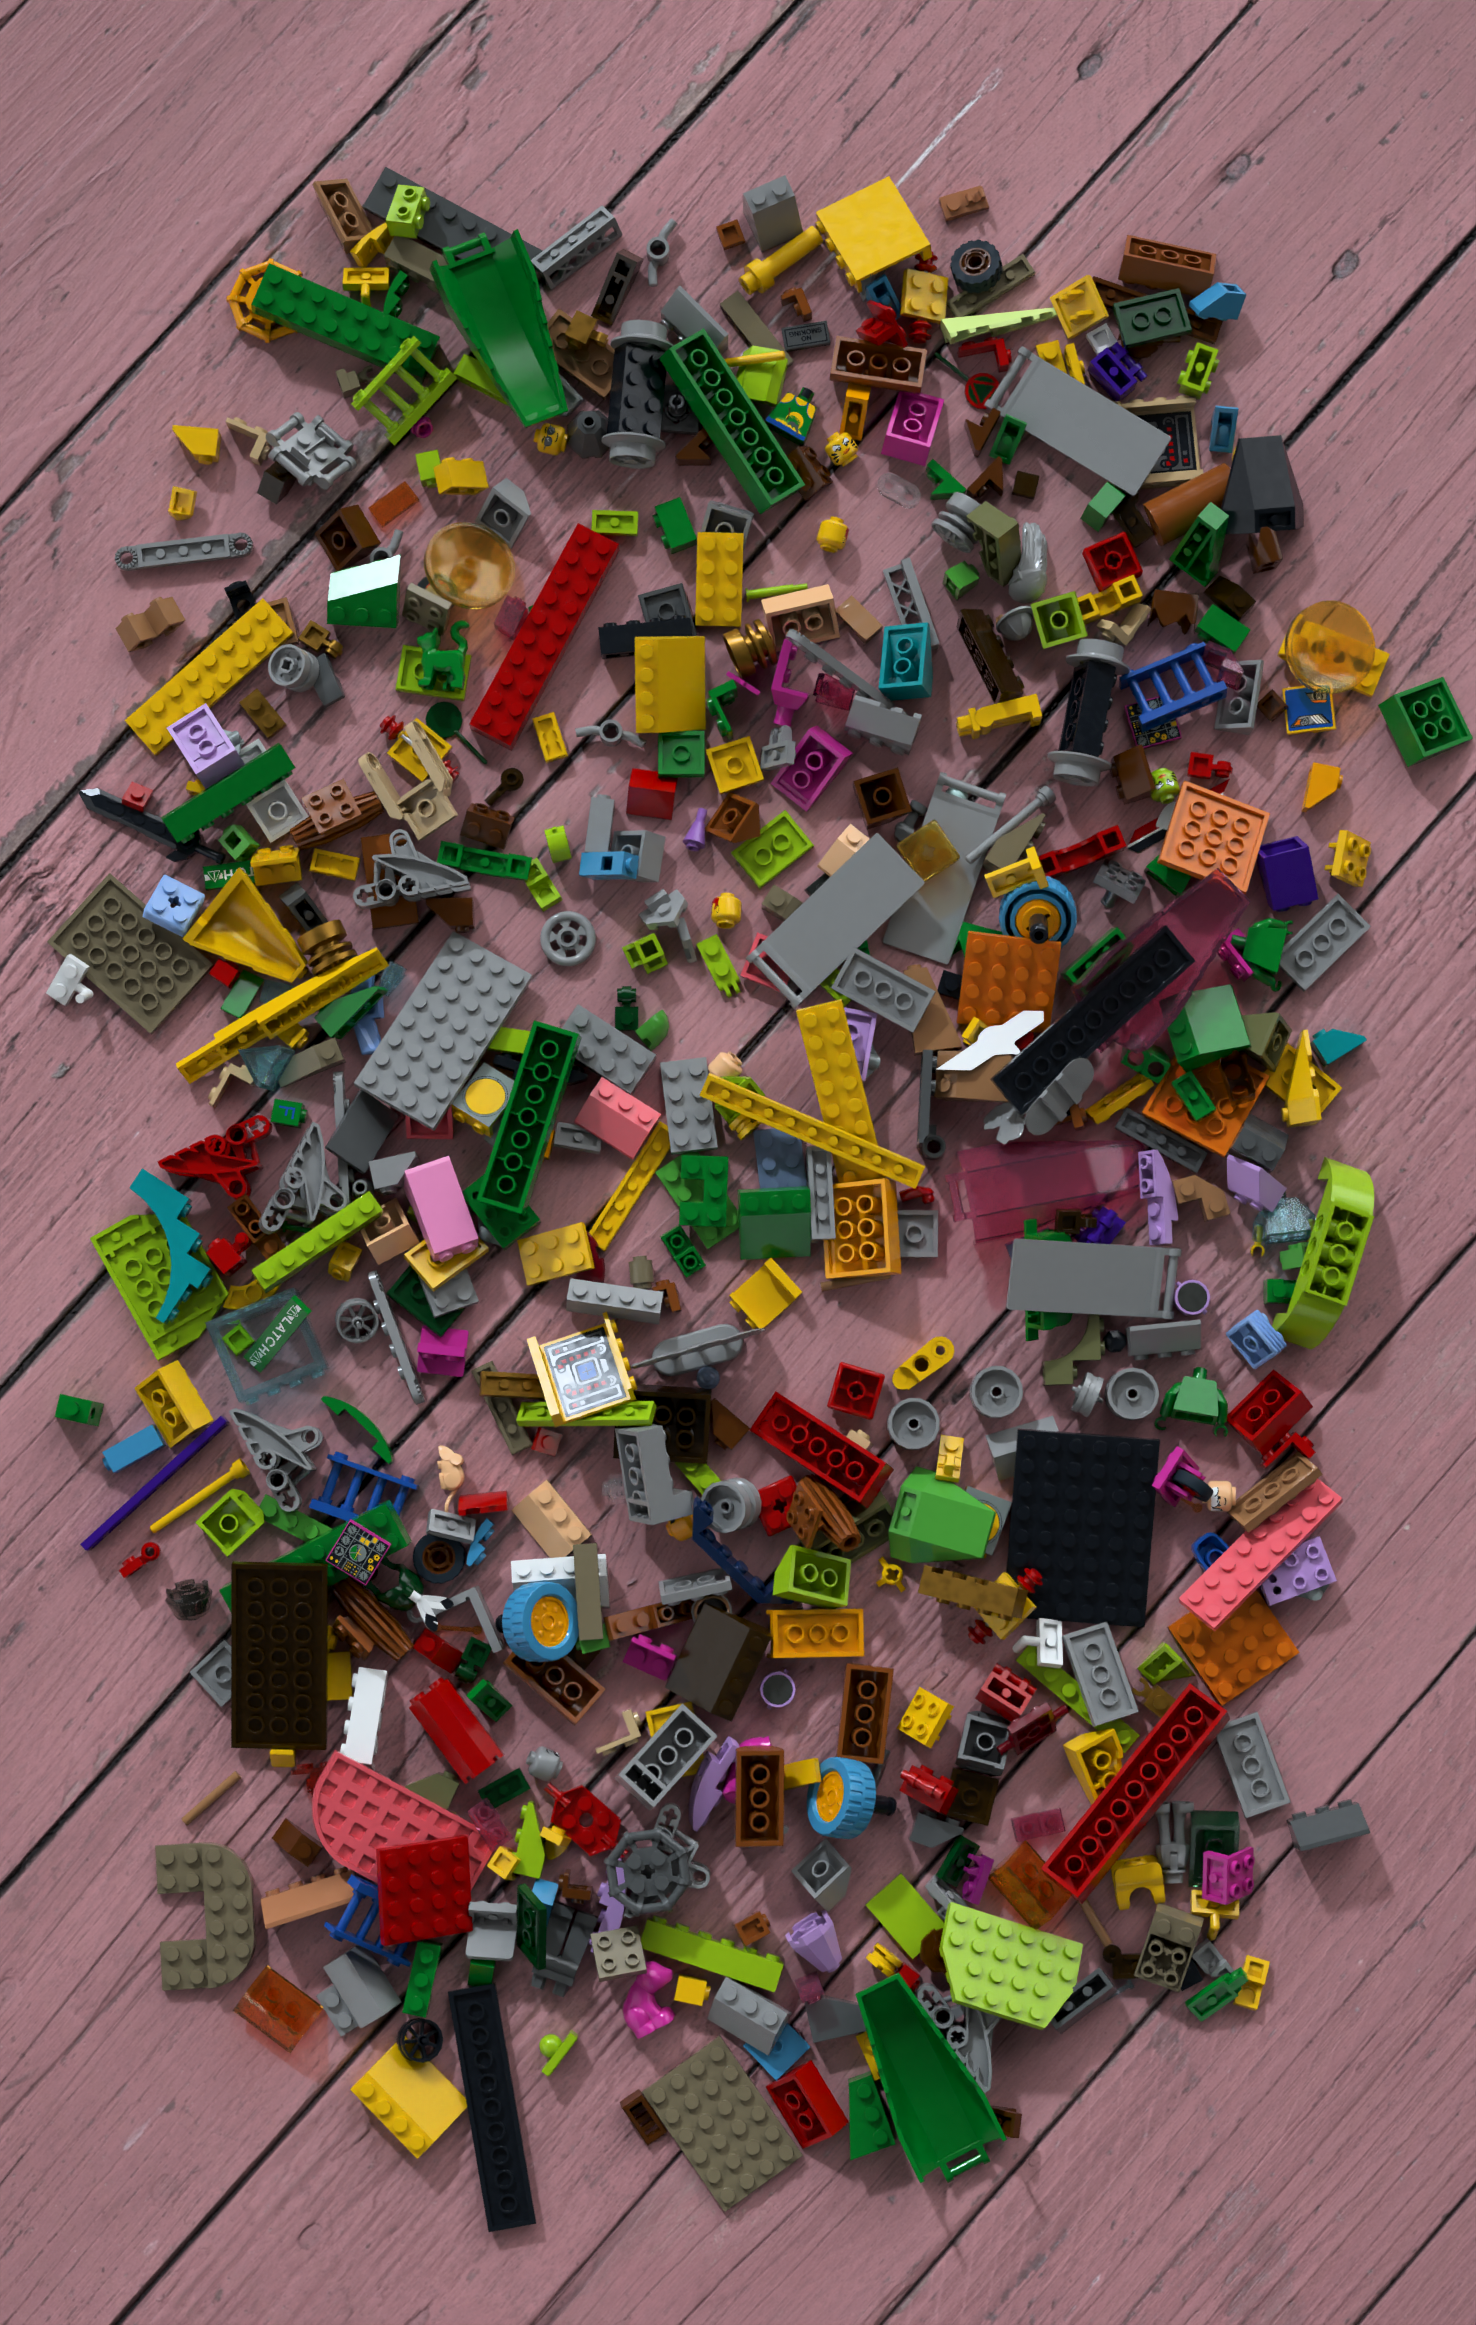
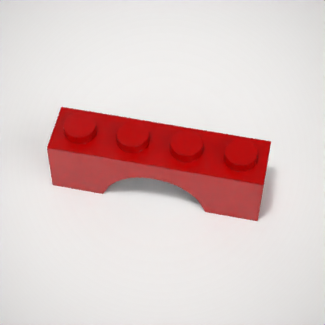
M1116 825L1100 831L1077 844L1060 850H1052L1038 857L1045 876L1054 879L1125 850L1127 845L1119 826Z

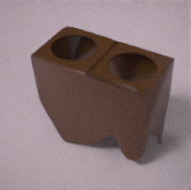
M1262 527L1257 547L1254 545L1249 533V547L1247 545L1253 574L1276 569L1283 559L1276 532L1269 527Z
M1155 589L1147 627L1154 619L1158 618L1162 627L1177 622L1181 626L1184 635L1188 632L1190 625L1194 624L1195 634L1199 595Z
M1235 1050L1227 1057H1221L1218 1066L1231 1106L1255 1100L1256 1090L1254 1089L1253 1079L1248 1072L1246 1055H1241ZM1230 1064H1236L1241 1069L1240 1077L1235 1080L1228 1079L1225 1075V1068ZM1236 1086H1244L1248 1090V1096L1234 1100L1232 1090Z

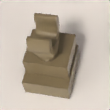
M366 366L359 374H356L355 370L346 373L344 368L336 371V378L344 398L356 394L361 389L360 383L370 384L376 376L369 378L366 374L373 371V366Z

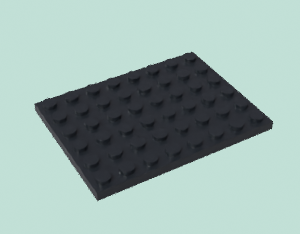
M1017 1429L1006 1573L1019 1585L1017 1576L1024 1577L1026 1575L1025 1568L1030 1570L1034 1568L1041 1574V1581L1043 1583L1042 1586L1037 1584L1034 1586L1035 1593L1027 1594L1036 1608L1026 1619L1044 1618L1092 1624L1108 1622V1625L1145 1627L1156 1490L1152 1487V1484L1158 1472L1160 1439Z

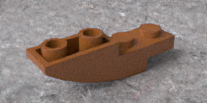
M246 1193L227 1207L266 1260L286 1247V1244L276 1232L265 1234L260 1230L258 1223L262 1213ZM294 1274L293 1276H291L290 1278H288L286 1281H284V1283H286L287 1281H289V1280H290L292 1277H294L296 1274Z
M691 1599L683 1600L680 1604L674 1606L662 1605V1602L603 1617L609 1641L693 1619L691 1611L694 1601Z

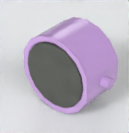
M1188 1280L1183 1283L1178 1281L1175 1284L1177 1288L1174 1291L1173 1303L1180 1313L1193 1316L1201 1312L1205 1315L1208 1312L1205 1308L1209 1305L1210 1294L1203 1283L1197 1280Z
M786 1669L783 1672H771L761 1681V1697L768 1704L767 1708L770 1710L772 1706L776 1708L784 1707L794 1698L796 1691L795 1683L787 1675L788 1670Z

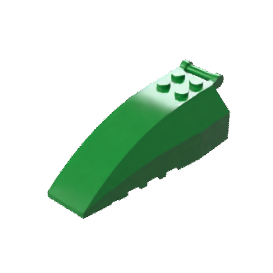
M514 230L509 239L491 248L485 233L478 234L477 238L451 248L449 246L442 248V254L448 265L439 266L437 260L432 261L430 272L444 306L471 351L524 428L568 412L562 382L558 373L559 369L554 356L552 339L550 338L547 326L548 322L542 305L536 272L519 230ZM480 246L483 248V252L462 260L455 261L454 256Z
M899 1972L856 1993L898 2139L919 2182H924L923 2177L939 2166L947 2183H949L957 2175L981 2163L985 2165L991 2162L983 2144L999 2138L1005 2141L1007 2138L983 2090ZM975 2148L977 2149L979 2154L950 2169L948 2168L947 2162Z

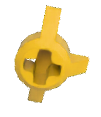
M884 1557L878 1559L883 1566V1570L881 1573L882 1578L876 1582L879 1587L885 1583L896 1585L901 1593L906 1590L901 1583L903 1577L901 1568L895 1564H888ZM897 1569L899 1573L896 1575L893 1570Z

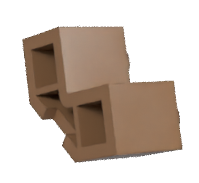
M158 597L150 602L151 606L144 613L136 615L129 613L121 619L122 622L115 629L128 652L152 645L153 639L161 634L168 636L186 621L173 597L165 599Z
M1192 1175L1172 1181L1176 1204L1181 1205L1198 1200L1204 1222L1226 1217L1230 1214L1224 1191L1202 1178Z

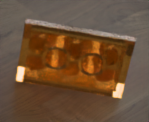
M1025 1840L991 1871L988 1879L1026 1923L1037 1930L1049 1922L1071 1896L1044 1875L1041 1867L1045 1864V1861Z
M266 1965L233 2011L287 2052L291 2053L324 2008Z

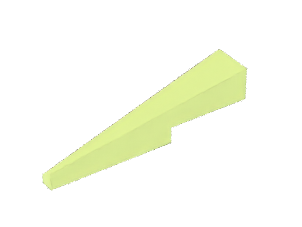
M1054 308L946 318L941 319L940 328L945 343L953 344L990 332L991 337H996L1055 318L1057 313Z

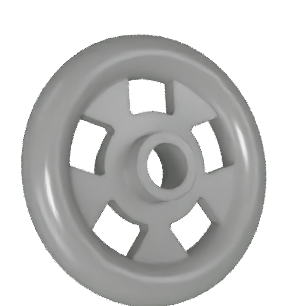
M564 911L553 915L546 921L541 931L540 943L544 954L552 962L561 966H574L584 962L591 955L596 943V934L593 925L585 916L577 912ZM571 921L580 924L577 931L574 928L568 927ZM559 923L563 928L558 934H555L552 929ZM570 935L573 940L570 943L564 942V937ZM580 935L587 937L585 946L578 945ZM555 940H557V944L560 947L557 951H554L550 945ZM566 950H576V956L566 957Z

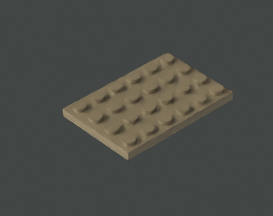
M109 873L47 942L63 957L66 958L67 955L72 954L90 966L85 976L152 1035L214 965L193 946L185 942L183 937L143 918V911L146 905Z
M720 2035L642 2091L724 2212L803 2156L798 2146Z

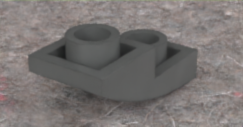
M323 653L316 657L319 663V676L314 684V688L323 706L328 707L345 698L340 679L334 673L329 656Z

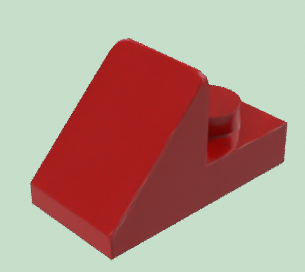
M428 1628L423 1630L413 1646V1649L451 1674L462 1659V1651Z

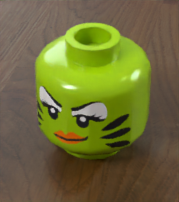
M1167 768L1153 771L1151 774L1156 789L1151 794L1152 800L1161 802V804L1173 802L1180 791L1175 773Z

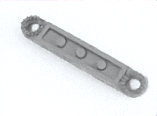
M239 532L125 546L118 549L115 553V562L120 569L132 571L246 557L252 552L253 542L249 535ZM240 539L248 542L247 548L243 551L235 548V543ZM125 553L133 555V560L128 565H124L121 562V556Z
M789 629L785 638L805 653L804 657L813 663L818 662L823 666L821 669L830 676H837L839 678L838 682L848 689L852 687L856 690L855 695L881 702L886 705L885 709L890 710V708H894L895 703L886 696L884 697L880 691L817 644L810 642L805 635L800 636V632Z
M343 1071L333 1072V1081H335L333 1085L335 1084L336 1128L350 1106V1099H346ZM338 1158L339 1187L347 1197L346 1206L352 1203L351 1183L355 1182L354 1169H350V1165Z
M377 1270L369 1272L368 1277L377 1299L373 1301L377 1314L382 1313L385 1322H382L381 1325L385 1336L390 1335L393 1344H390L389 1347L393 1358L398 1357L401 1366L397 1367L402 1380L406 1379L415 1404L425 1402L423 1392L420 1391L421 1387L417 1381L415 1370L382 1281L379 1282L381 1280Z

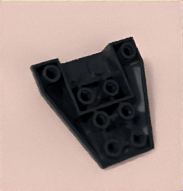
M1281 435L1238 439L1221 505V510L1229 515L1226 534L1260 533L1262 527H1269L1274 531L1295 530L1304 527L1303 501Z

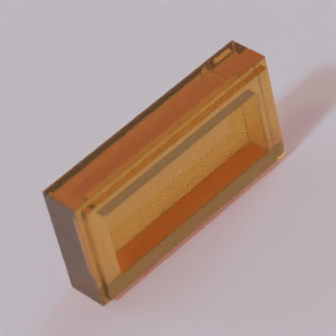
M404 481L368 507V509L383 528L419 502V498Z

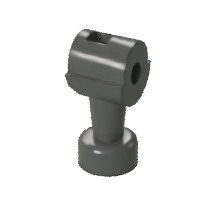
M912 800L910 803L912 812L908 814L903 822L895 825L894 838L900 844H905L910 838H913V827L918 817H923L928 810L927 807L915 800Z

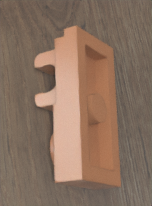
M982 186L939 198L946 222L989 209Z

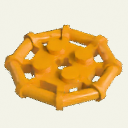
M271 258L266 262L239 270L240 274L232 291L226 297V302L229 303L237 324L236 328L239 331L247 332L264 340L265 343H270L277 338L294 332L297 334L298 332L285 326L272 330L271 326L275 325V322L252 313L251 304L263 278L261 277L254 281L252 276L266 272L269 263L300 277L303 276L300 270H293ZM247 282L251 287L246 297L239 296ZM244 304L247 305L250 313L245 318L240 308V305ZM255 320L264 324L265 329L262 330L251 324Z

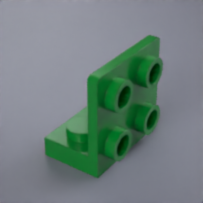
M733 679L709 690V698L706 699L707 707L712 717L716 715L718 718L716 722L721 736H727L729 741L733 739V732L720 705H723V707L735 702V698L738 697L737 686Z

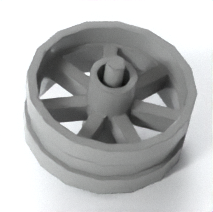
M352 1298L346 1300L336 1310L335 1315L338 1332L349 1342H366L373 1337L378 1329L379 1320L376 1310L365 1299ZM361 1305L358 1312H354L351 1306ZM365 1307L372 1311V1314L362 1316ZM348 1308L351 1313L350 1317L341 1316ZM374 1318L372 1327L364 1323V1321ZM340 1320L350 1322L345 1328L341 1329ZM352 1327L355 1328V1336L348 1335L346 1332ZM362 1327L367 1330L363 1335H359V1329Z
M1087 1372L1081 1385H1078V1387L1073 1386L1071 1389L1075 1392L1071 1411L1079 1412L1083 1416L1088 1417L1094 1404L1103 1402V1398H1100V1390L1104 1379Z

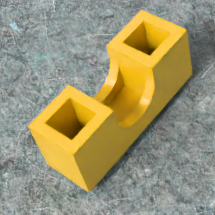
M1131 575L1112 583L1111 587L1093 595L1090 592L1077 599L1086 625L1139 603L1143 594L1135 576Z

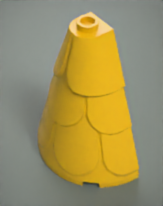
M240 868L236 870L183 937V940L191 946L220 955L224 959L252 967L254 971L291 983L296 977L301 980L309 970L306 967L307 959L287 928H283L270 905L265 902L249 876Z

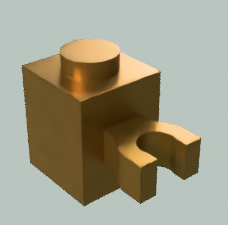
M578 310L565 333L567 344L575 350H580L581 348L587 351L591 342L605 349L609 341L607 339L608 335L596 331L598 320Z
M1140 1677L1138 1681L1143 1683L1144 1689L1139 1692L1132 1688V1693L1144 1697L1141 1704L1156 1716L1162 1718L1176 1699L1158 1685H1154L1151 1689L1149 1683L1143 1677Z

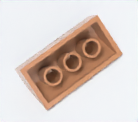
M344 1866L333 1870L334 1875L325 1877V1873L311 1877L312 1882L303 1884L301 1880L288 1884L289 1889L281 1892L279 1888L266 1891V1896L261 1899L265 1928L269 1929L349 1903L354 1895L352 1892L354 1888L347 1881L351 1874L357 1876L356 1872L351 1869L348 1870Z

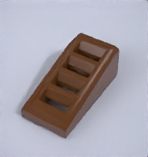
M640 2089L620 2102L622 2109L647 2146L667 2133L666 2128ZM646 2108L647 2111L635 2118L634 2115ZM650 2116L652 2117V2119L645 2123L643 2126L640 2125V2123L648 2119ZM655 2124L658 2126L656 2129H654L652 2132L646 2135L645 2131L653 2127Z

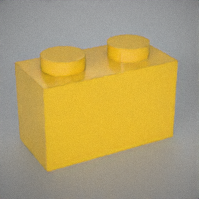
M454 457L443 459L441 464L433 468L439 494L476 495L489 488L483 461H473V458L455 460Z

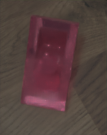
M819 673L813 695L816 696L815 701L823 705L850 711L855 690L852 687L850 689L844 687L838 682L839 680L826 673Z

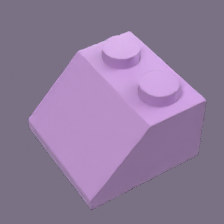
M1230 1154L1228 1155L1227 1184L1228 1189L1235 1194L1234 1199L1244 1205L1249 1202V1205L1262 1212L1265 1209L1273 1212L1287 1188L1263 1168Z

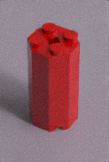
M441 1677L429 1686L431 1691L426 1695L422 1691L410 1700L412 1705L409 1709L466 1785L470 1781L468 1776L474 1779L498 1760L496 1755L501 1758L505 1754L449 1678L444 1680Z

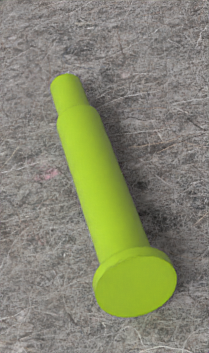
M806 583L754 590L745 588L746 601L749 602L750 599L778 596L808 589Z

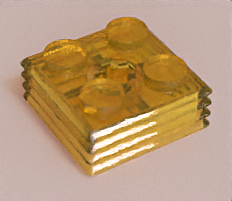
M935 819L897 844L898 850L908 865L924 882L960 859V855ZM925 846L934 848L932 857L923 855Z

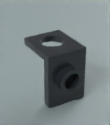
M246 580L233 582L224 588L236 620H239L246 613L240 612L237 608L241 600L249 601L251 604L250 609L255 605Z

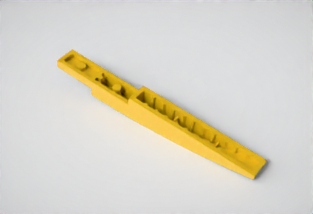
M376 947L311 978L213 1034L215 1037L213 1041L177 1062V1069L187 1082L191 1084L266 1036L271 1040L388 967V962Z

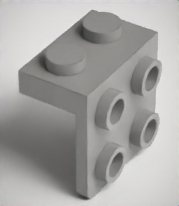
M486 1901L470 1902L468 1911L469 1916L472 1917L473 1931L468 1933L466 1957L469 1959L511 1961L514 1957L517 1936V1905L508 1902L501 1904L488 1903Z

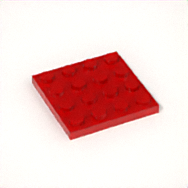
M460 1835L376 1849L381 1945L388 1946L473 1931L472 1917L469 1916L468 1911L469 1903L471 1902L468 1836Z

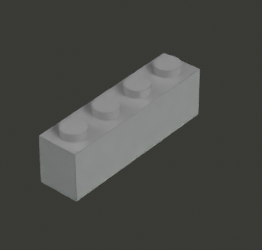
M570 1278L566 1311L603 1316L602 1313L607 1312L608 1317L659 1324L663 1292Z

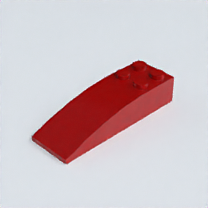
M776 1391L750 1428L751 1432L867 1509L894 1470L886 1462Z

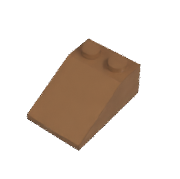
M938 1051L937 1068L962 1051ZM994 1055L972 1070H936L934 1097L945 1101L1009 1102L990 1079L1009 1063L1013 1056Z

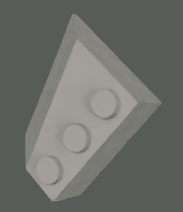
M855 695L844 728L845 731H848L847 734L856 739L866 738L870 744L877 747L887 746L895 754L903 756L905 753L909 755L919 730L922 715L914 713L913 717L908 716L901 708L895 707L888 710L885 709L886 705L881 702Z

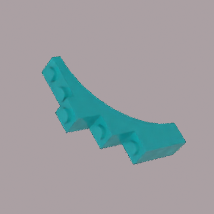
M141 1169L129 1188L140 1196L154 1211L165 1231L171 1257L170 1284L165 1301L156 1317L162 1323L168 1324L169 1321L173 1322L180 1312L178 1307L181 1302H186L193 1292L191 1287L194 1286L200 1290L203 1286L206 1288L214 1277L211 1275L214 1270L191 1256V1253H196L203 1243L200 1240L203 1236L202 1234L180 1221L181 1217L185 1218L191 1211L192 1206L190 1204L192 1200L146 1170Z

